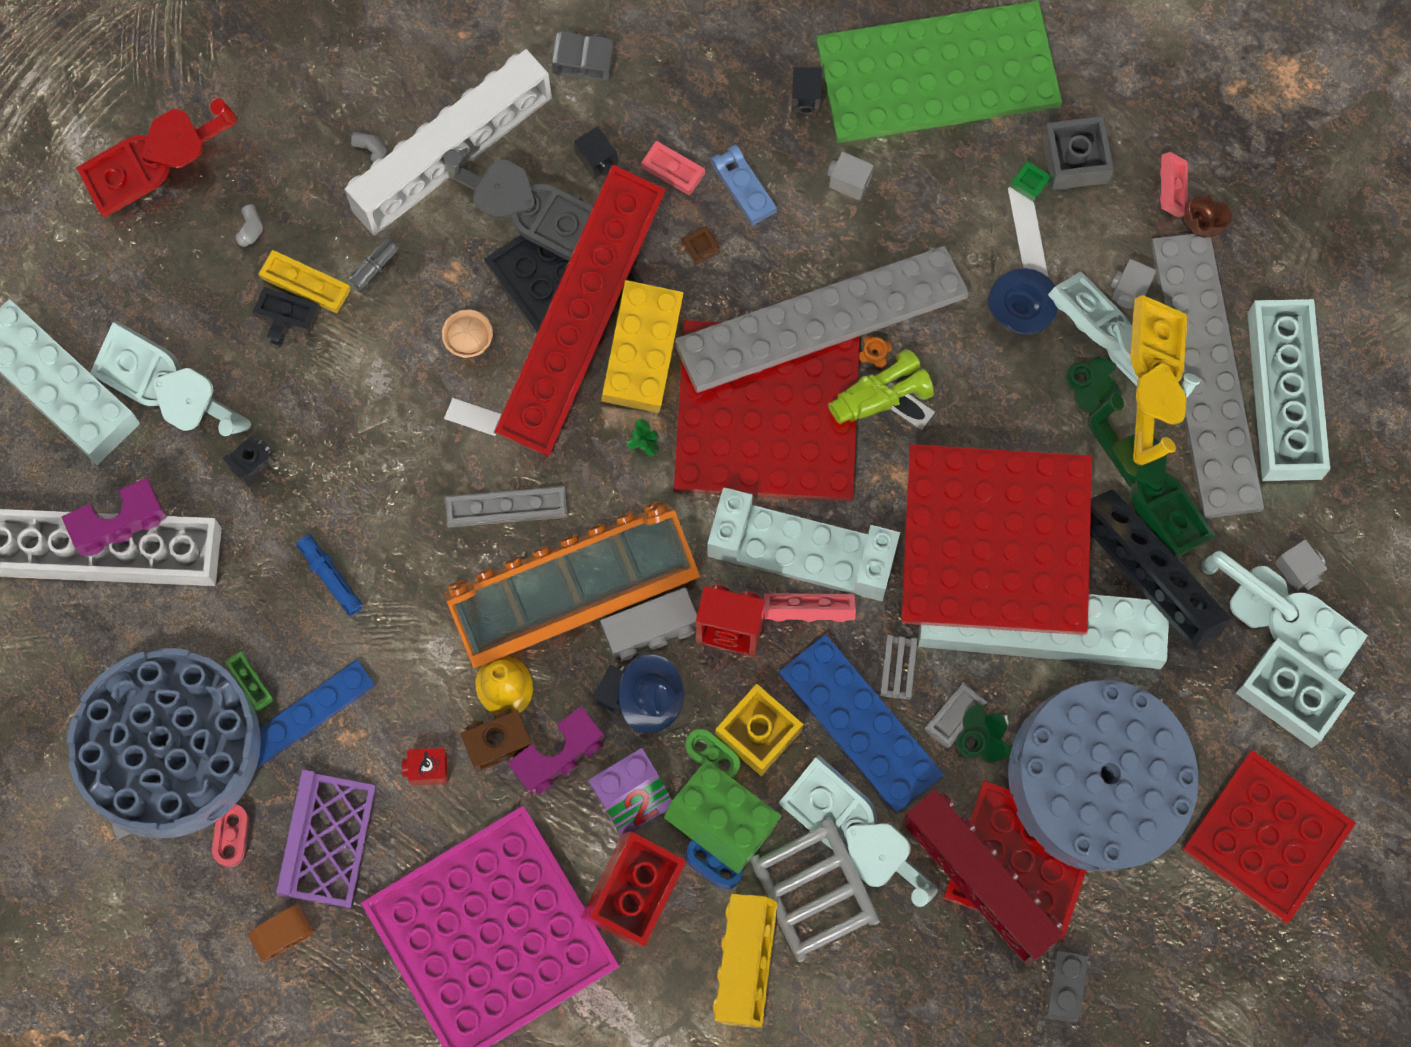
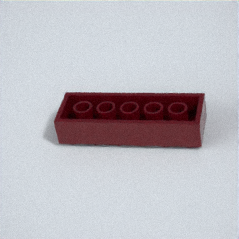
M934 789L906 813L902 825L1023 963L1029 967L1064 936L1060 931L1063 928L1061 923L1051 913L1048 915L1044 913L1039 907L1041 904L1039 898L1030 889L1025 891L1017 882L1019 880L1018 875L1009 865L1003 866L997 860L996 856L998 853L994 847L986 840L981 842L974 834L976 828L965 816L960 818L953 810L955 805L944 792L939 794Z

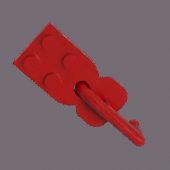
M215 98L210 104V110L213 114L219 116L195 129L184 111L179 109L170 110L153 120L148 136H131L77 166L76 169L99 213L106 218L158 188L167 178L170 166L180 168L198 158L203 149L202 143L234 126L238 121L237 115L223 99Z

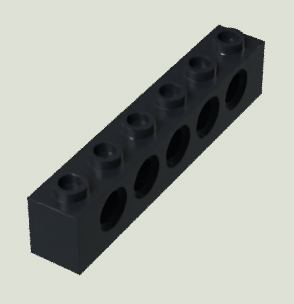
M1113 489L1091 498L1090 535L1192 648L1196 649L1219 638L1231 619L1227 612Z

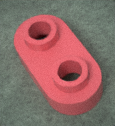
M235 804L224 816L215 822L212 855L215 861L224 867L237 866L245 856L249 816L240 805ZM233 816H238V824L230 826L229 819ZM228 847L235 848V853L231 857L225 856V850Z

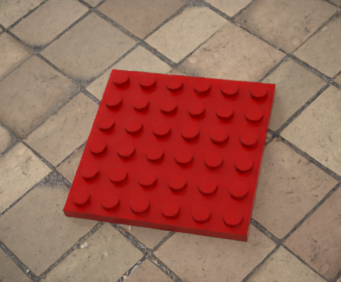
M684 320L683 336L722 322ZM860 336L696 393L683 362H681L674 492L721 494L724 487L761 497L853 501L856 420L853 422L847 420L839 424L831 413L828 404L837 400L838 394L845 392L858 382Z
M910 444L901 624L1086 635L1088 633L1092 456Z

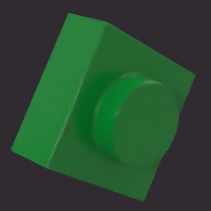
M1027 161L1012 180L1010 187L1035 202L1050 182L1051 175Z

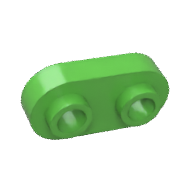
M697 729L688 735L685 748L692 760L700 766L706 760H709L718 768L722 761H726L730 764V768L723 772L732 779L737 776L740 769V760L733 750L707 730ZM698 742H704L707 748L700 752L695 749V745Z

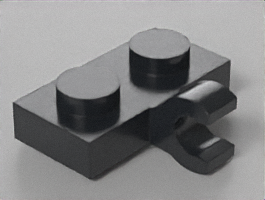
M263 287L253 314L254 317L273 322L268 331L267 338L270 339L269 344L281 348L287 327L307 334L310 333L320 307L317 303Z

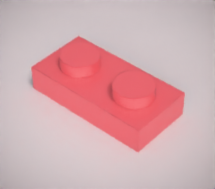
M658 141L654 143L641 162L642 169L689 196L705 174L703 167Z
M1169 152L1161 155V209L1176 217L1184 216L1185 205L1188 203V161Z

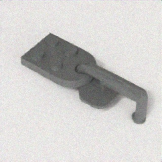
M450 150L445 154L444 161L449 177L474 190L473 201L479 210L494 218L512 215L514 227L521 236L568 261L570 260L593 206L548 184H534L530 186L526 171L508 160L493 162L482 178L459 166L461 155L458 151Z

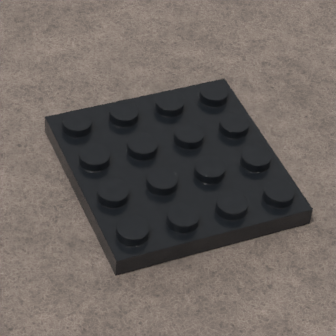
M519 236L486 257L484 261L537 334L569 261L527 240L523 236ZM632 267L626 280L645 284ZM623 288L612 312L620 308Z

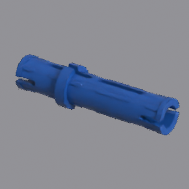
M311 534L300 539L295 546L310 564V570L313 573H317L326 587L343 607L348 617L358 613L364 604L334 567L331 556L324 553Z

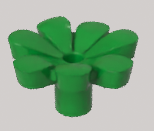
M640 418L635 422L636 428L632 430L633 437L627 440V446L630 450L639 447L648 456L656 455L659 447L654 441L658 440L659 436L655 430L650 432L649 423Z

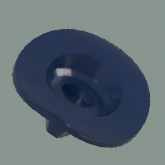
M1020 268L1009 271L1000 277L991 288L988 296L989 311L999 323L1016 333L1024 335L1039 333L1051 324L1058 311L1054 301L1048 296L1055 285L1045 274L1034 269Z
M645 654L635 658L628 664L622 674L618 691L619 706L624 720L631 728L642 733L661 731L675 721L682 709L684 690L680 675L669 660L660 655Z

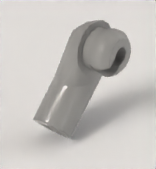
M353 132L351 145L368 148L372 152L371 160L373 162L379 158L386 157L388 147L380 137Z
M253 204L241 209L246 223L240 229V232L236 234V241L243 247L253 244L263 231V225Z

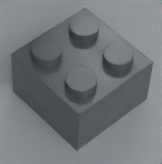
M1104 116L1046 123L1042 141L1048 174L1051 175V190L1109 183L1114 167Z

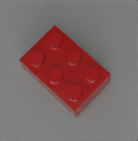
M713 584L712 587L704 586L695 621L696 643L755 657L763 625L765 600L760 599V595L753 592L743 591L741 595L729 592L730 589L728 587Z
M634 832L622 833L581 918L635 947H644L686 860Z

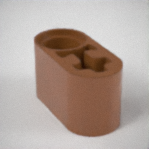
M296 904L255 927L247 936L262 963H265L306 940L315 933V930L300 904Z

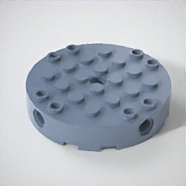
M162 648V651L140 652L117 662L103 672L89 686L80 699L82 703L75 717L70 722L67 737L70 760L68 765L77 789L89 805L109 822L122 830L142 837H179L199 831L220 819L239 801L248 788L257 768L260 755L261 735L259 721L254 706L247 694L220 664L206 656L203 657L183 649ZM168 738L167 745L159 747L160 743Z
M1110 680L1090 681L1072 686L1050 696L1041 702L1030 716L1023 721L1010 752L1008 765L1010 794L1014 796L1018 809L1017 815L1028 834L1034 836L1045 848L1044 850L1048 854L1078 869L1096 872L1116 871L1138 866L1155 859L1167 851L1179 839L1186 829L1195 808L1198 794V767L1194 749L1184 727L1172 711L1159 699L1147 691L1128 683ZM1100 771L1104 773L1105 779H1107L1106 782L1102 779Z

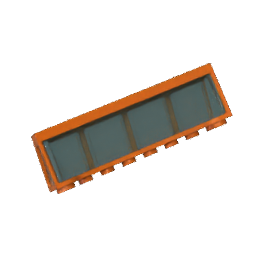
M654 502L644 507L645 512L635 516L633 512L621 515L616 518L617 523L607 527L605 524L596 525L588 529L589 534L580 538L577 535L566 537L560 541V546L552 549L549 546L539 548L532 552L533 556L521 560V557L505 562V568L495 572L492 568L476 574L477 579L465 583L464 580H460L448 585V591L443 592L473 669L699 578L698 569L675 510L666 503Z

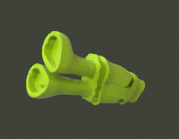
M904 349L898 353L894 365L876 376L872 374L870 376H863L845 392L838 394V399L829 403L828 406L839 424L847 420L853 422L857 418H866L881 411L891 410L892 406L900 405L899 398L914 393L919 399L927 400L934 394L933 385L927 371L924 368L919 370L920 361L912 351ZM902 376L908 377L890 388L886 386Z

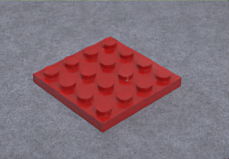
M1251 750L1181 851L1287 925L1356 822Z
M983 781L970 818L971 823L976 828L974 834L981 842L986 840L994 847L998 853L996 856L997 860L1003 866L1009 865L1019 877L1017 882L1025 891L1030 889L1041 902L1039 907L1046 915L1051 913L1058 919L1063 927L1060 931L1064 934L1059 942H1063L1087 870L1067 865L1048 854L1044 850L1045 848L1034 836H1030L1017 815L1018 809L1014 796L1010 794V790ZM949 879L943 899L979 912Z

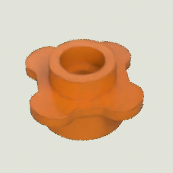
M867 336L864 339V349L859 353V360L862 363L869 362L875 364L877 368H883L887 363V353L891 352L892 346L890 342L884 341L881 338ZM877 350L878 353L873 354L872 351Z

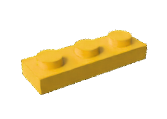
M274 250L271 251L258 274L260 279L308 301L317 303L319 306L338 314L351 291L350 285Z

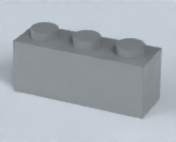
M682 588L602 619L600 623L614 661L620 658L622 661H626L638 656V651L650 647V650H655L667 644L666 640L676 636L679 639H683L693 635L696 632L695 621L697 614L686 588Z

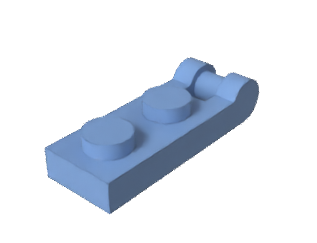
M733 145L727 148L728 152L721 156L717 154L711 157L710 161L724 185L753 226L776 213L777 207L745 161L738 146ZM733 162L737 168L729 172L726 166Z

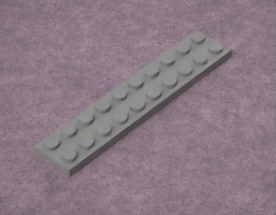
M1196 234L1154 238L1151 241V247L1157 270L1156 274L1162 304L1188 315L1184 372L1178 383L1182 384L1184 381L1183 376L1186 373L1196 375L1201 381L1186 398L1184 422L1202 515L1206 519L1262 512L1264 504L1211 237L1204 238Z
M945 246L676 338L674 339V345L695 391L698 393L968 298L969 291Z

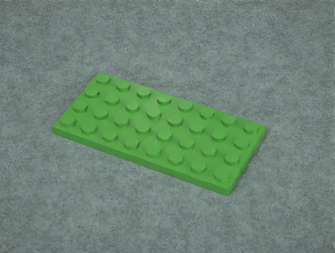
M1039 1L816 36V44L837 143L1059 108L1062 105Z

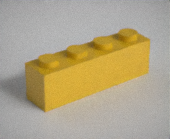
M731 894L730 902L727 904V928L721 943L723 959L717 973L719 990L718 997H716L713 1004L716 1022L732 1026L762 1028L778 903L766 896Z

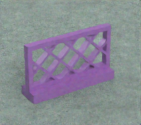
M302 770L276 896L351 908L376 785ZM319 782L332 784L339 795L323 804L317 795ZM339 786L348 787V789L342 792ZM354 789L368 791L366 803L356 810L353 809L345 797ZM342 799L351 813L335 822L327 807ZM316 800L320 807L313 811ZM364 809L363 818L361 820L357 813ZM323 810L332 826L317 835L310 825L311 818ZM354 816L361 827L360 833L348 841L339 825ZM336 829L344 844L329 853L320 838ZM310 831L314 838L307 842L308 832ZM358 840L355 851L351 844ZM317 841L326 856L310 865L304 856L305 848ZM348 847L354 856V862L344 871H341L332 856ZM329 859L338 875L323 884L314 868ZM303 861L307 866V869L300 873ZM352 870L349 882L345 874ZM308 872H311L320 886L311 893L296 891L299 878ZM341 877L348 887L346 900L332 898L326 887ZM323 890L327 897L315 894Z

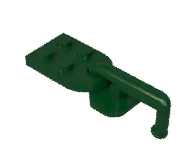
M1113 394L1088 418V425L1128 486L1131 487V499L1135 509L1147 527L1176 558L1210 542L1216 537V534L1183 486L1172 475L1166 473L1167 456L1165 455L1144 465H1138L1133 460L1135 434L1120 440L1106 420L1114 411H1121L1124 407L1123 398L1119 394ZM1153 437V446L1158 444V441Z

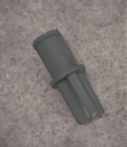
M385 238L369 256H364V262L348 277L349 281L359 290H362L377 272L381 273L383 271L381 268L398 251V246L391 239Z

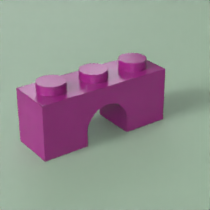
M147 478L118 490L123 501V507L115 518L109 520L99 518L98 513L91 504L61 516L75 549L82 557L85 555H96L102 552L105 546L113 542H124L139 530L153 529L161 523V520L167 518L155 489Z
M582 706L557 724L558 731L565 739V746L561 753L553 757H547L540 754L531 744L508 762L510 770L531 797L537 793L541 796L554 786L553 780L561 774L564 777L571 774L579 766L577 763L586 755L590 758L603 748L601 743L605 741L604 734Z

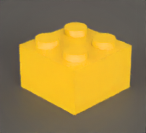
M756 684L715 729V736L762 777L802 732L803 723Z

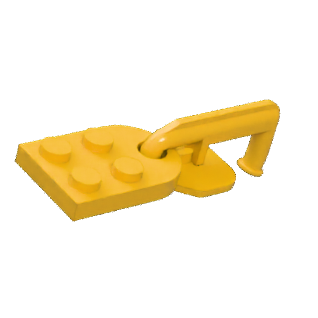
M1144 295L1134 299L1130 350L1131 364L1138 377L1133 460L1138 465H1144L1176 450L1175 443L1168 437H1163L1160 443L1153 446L1154 419L1157 418L1166 423L1176 425L1184 420L1186 413V395L1178 382L1184 372L1188 315Z

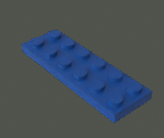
M826 634L778 672L779 676L896 815L944 776L943 772Z

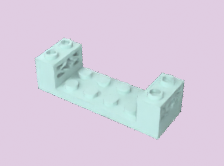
M723 487L708 540V557L883 601L900 532L870 525L869 533L864 534L754 506L752 505V494Z

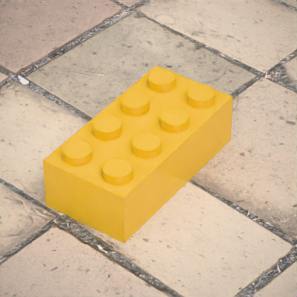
M625 280L601 402L659 413L684 292Z

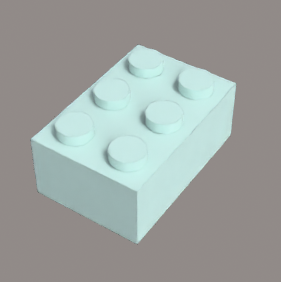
M1277 638L1269 646L1236 694L1313 748L1321 742L1355 692Z

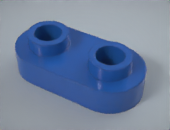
M694 840L689 843L685 852V859L691 868L720 889L730 890L738 885L743 875V869L737 874ZM703 853L706 859L700 860L695 854ZM720 872H728L730 874V878L724 879L720 875Z

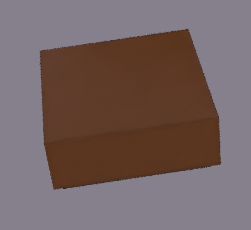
M707 225L681 238V243L695 266L719 254L721 251Z

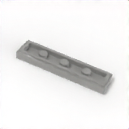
M565 486L445 496L448 528L567 518Z

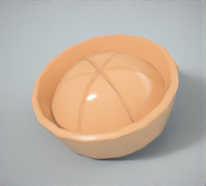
M472 309L460 310L452 314L445 321L442 328V341L445 347L454 355L463 358H474L482 354L489 347L493 338V328L489 319L481 312Z

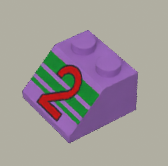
M642 748L588 780L592 791L620 836L622 833L634 832L665 813L672 801L657 771Z

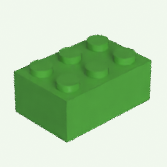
M706 760L671 801L664 818L739 874L774 831L781 815L709 760Z

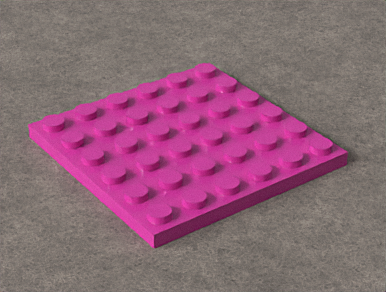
M521 806L361 902L443 1047H491L619 968L617 961L596 926L581 918L585 910L583 904L524 806Z

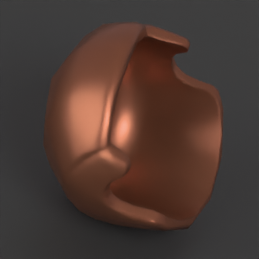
M1212 195L1193 197L1185 205L1184 222L1197 236L1204 238L1215 237L1231 223L1232 214L1226 202H1214Z

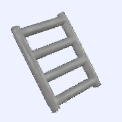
M826 818L822 821L821 827L762 857L759 854L754 855L750 859L753 870L766 897L778 902L776 919L797 962L804 961L808 957L807 953L867 923L871 926L880 922L869 895L831 818ZM825 838L828 839L835 855L774 885L767 870L768 867ZM841 866L848 884L787 913L780 896ZM855 895L862 910L861 913L801 942L794 924Z

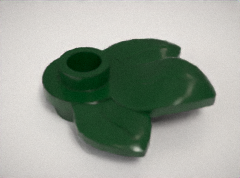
M1096 358L1088 364L1076 363L1068 369L1066 373L1067 385L1074 390L1075 402L1085 412L1093 414L1100 407V402L1104 403L1113 394L1122 396L1119 386L1110 377L1116 368L1114 362L1105 358ZM1075 376H1084L1085 382H1078Z
M980 703L970 707L963 716V730L960 731L956 738L958 751L965 757L976 758L981 756L990 762L1008 757L1011 747L1001 738L1008 727L1009 716L999 713L986 715ZM969 737L975 739V746L973 748H969L966 745V740Z

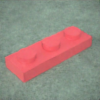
M764 593V619H772L774 621L803 620L807 622L815 620H833L835 622L855 620V594Z

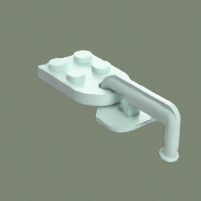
M1081 271L1055 286L1048 296L1054 301L1056 307L1064 311L1075 322L1076 327L1080 331L1085 332L1094 342L1106 348L1112 362L1137 386L1138 377L1134 372L1130 358L1132 325L1126 316ZM1191 373L1184 374V381L1180 385L1186 398L1192 393L1196 385H1199L1201 382L1199 377Z
M118 321L112 323L90 372L92 376L140 404L146 406L159 405L163 418L181 430L187 431L196 428L204 412L220 420L218 430L223 436H229L250 429L251 423L247 418L211 398L213 386L206 376L192 368L182 369L178 359L169 350Z
M1222 551L1213 553L1200 564L1204 574H1215L1219 568L1241 584L1230 600L1231 611L1238 619L1251 628L1269 626L1274 640L1279 638L1337 680L1368 636L1317 597L1307 593L1289 595L1286 581L1266 566H1257L1249 572Z
M821 756L815 757L780 800L779 804L809 831L821 827L822 821L826 818H831L847 852H849V856L860 879L870 886L879 887L884 885L897 871L916 888L911 895L913 904L918 907L925 906L938 893V887L907 859L910 854L908 839L889 823L877 824V813L872 802ZM827 838L821 840L825 845L831 848V845Z

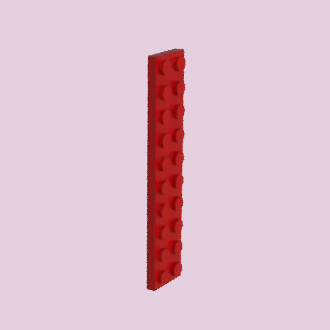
M611 165L493 433L543 456L548 457L666 189L616 165Z

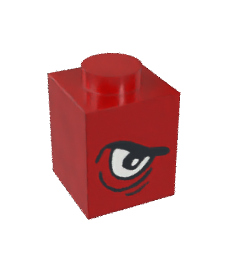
M445 748L407 750V759H402V776L407 777L411 786L448 784V763Z

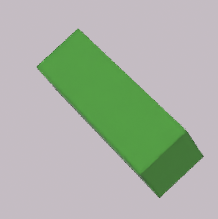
M241 651L225 661L258 712L274 702V699Z

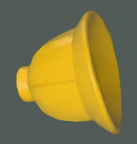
M506 655L482 665L477 673L475 680L477 696L481 704L489 712L496 715L499 712L511 709L512 712L518 710L520 714L528 707L533 695V681L531 674L521 661Z

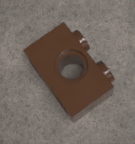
M511 709L504 710L494 715V720L484 724L482 721L472 723L465 727V732L460 733L476 773L514 758L531 745L518 710L514 712ZM494 732H500L504 735L502 743L495 746L488 743L489 736Z

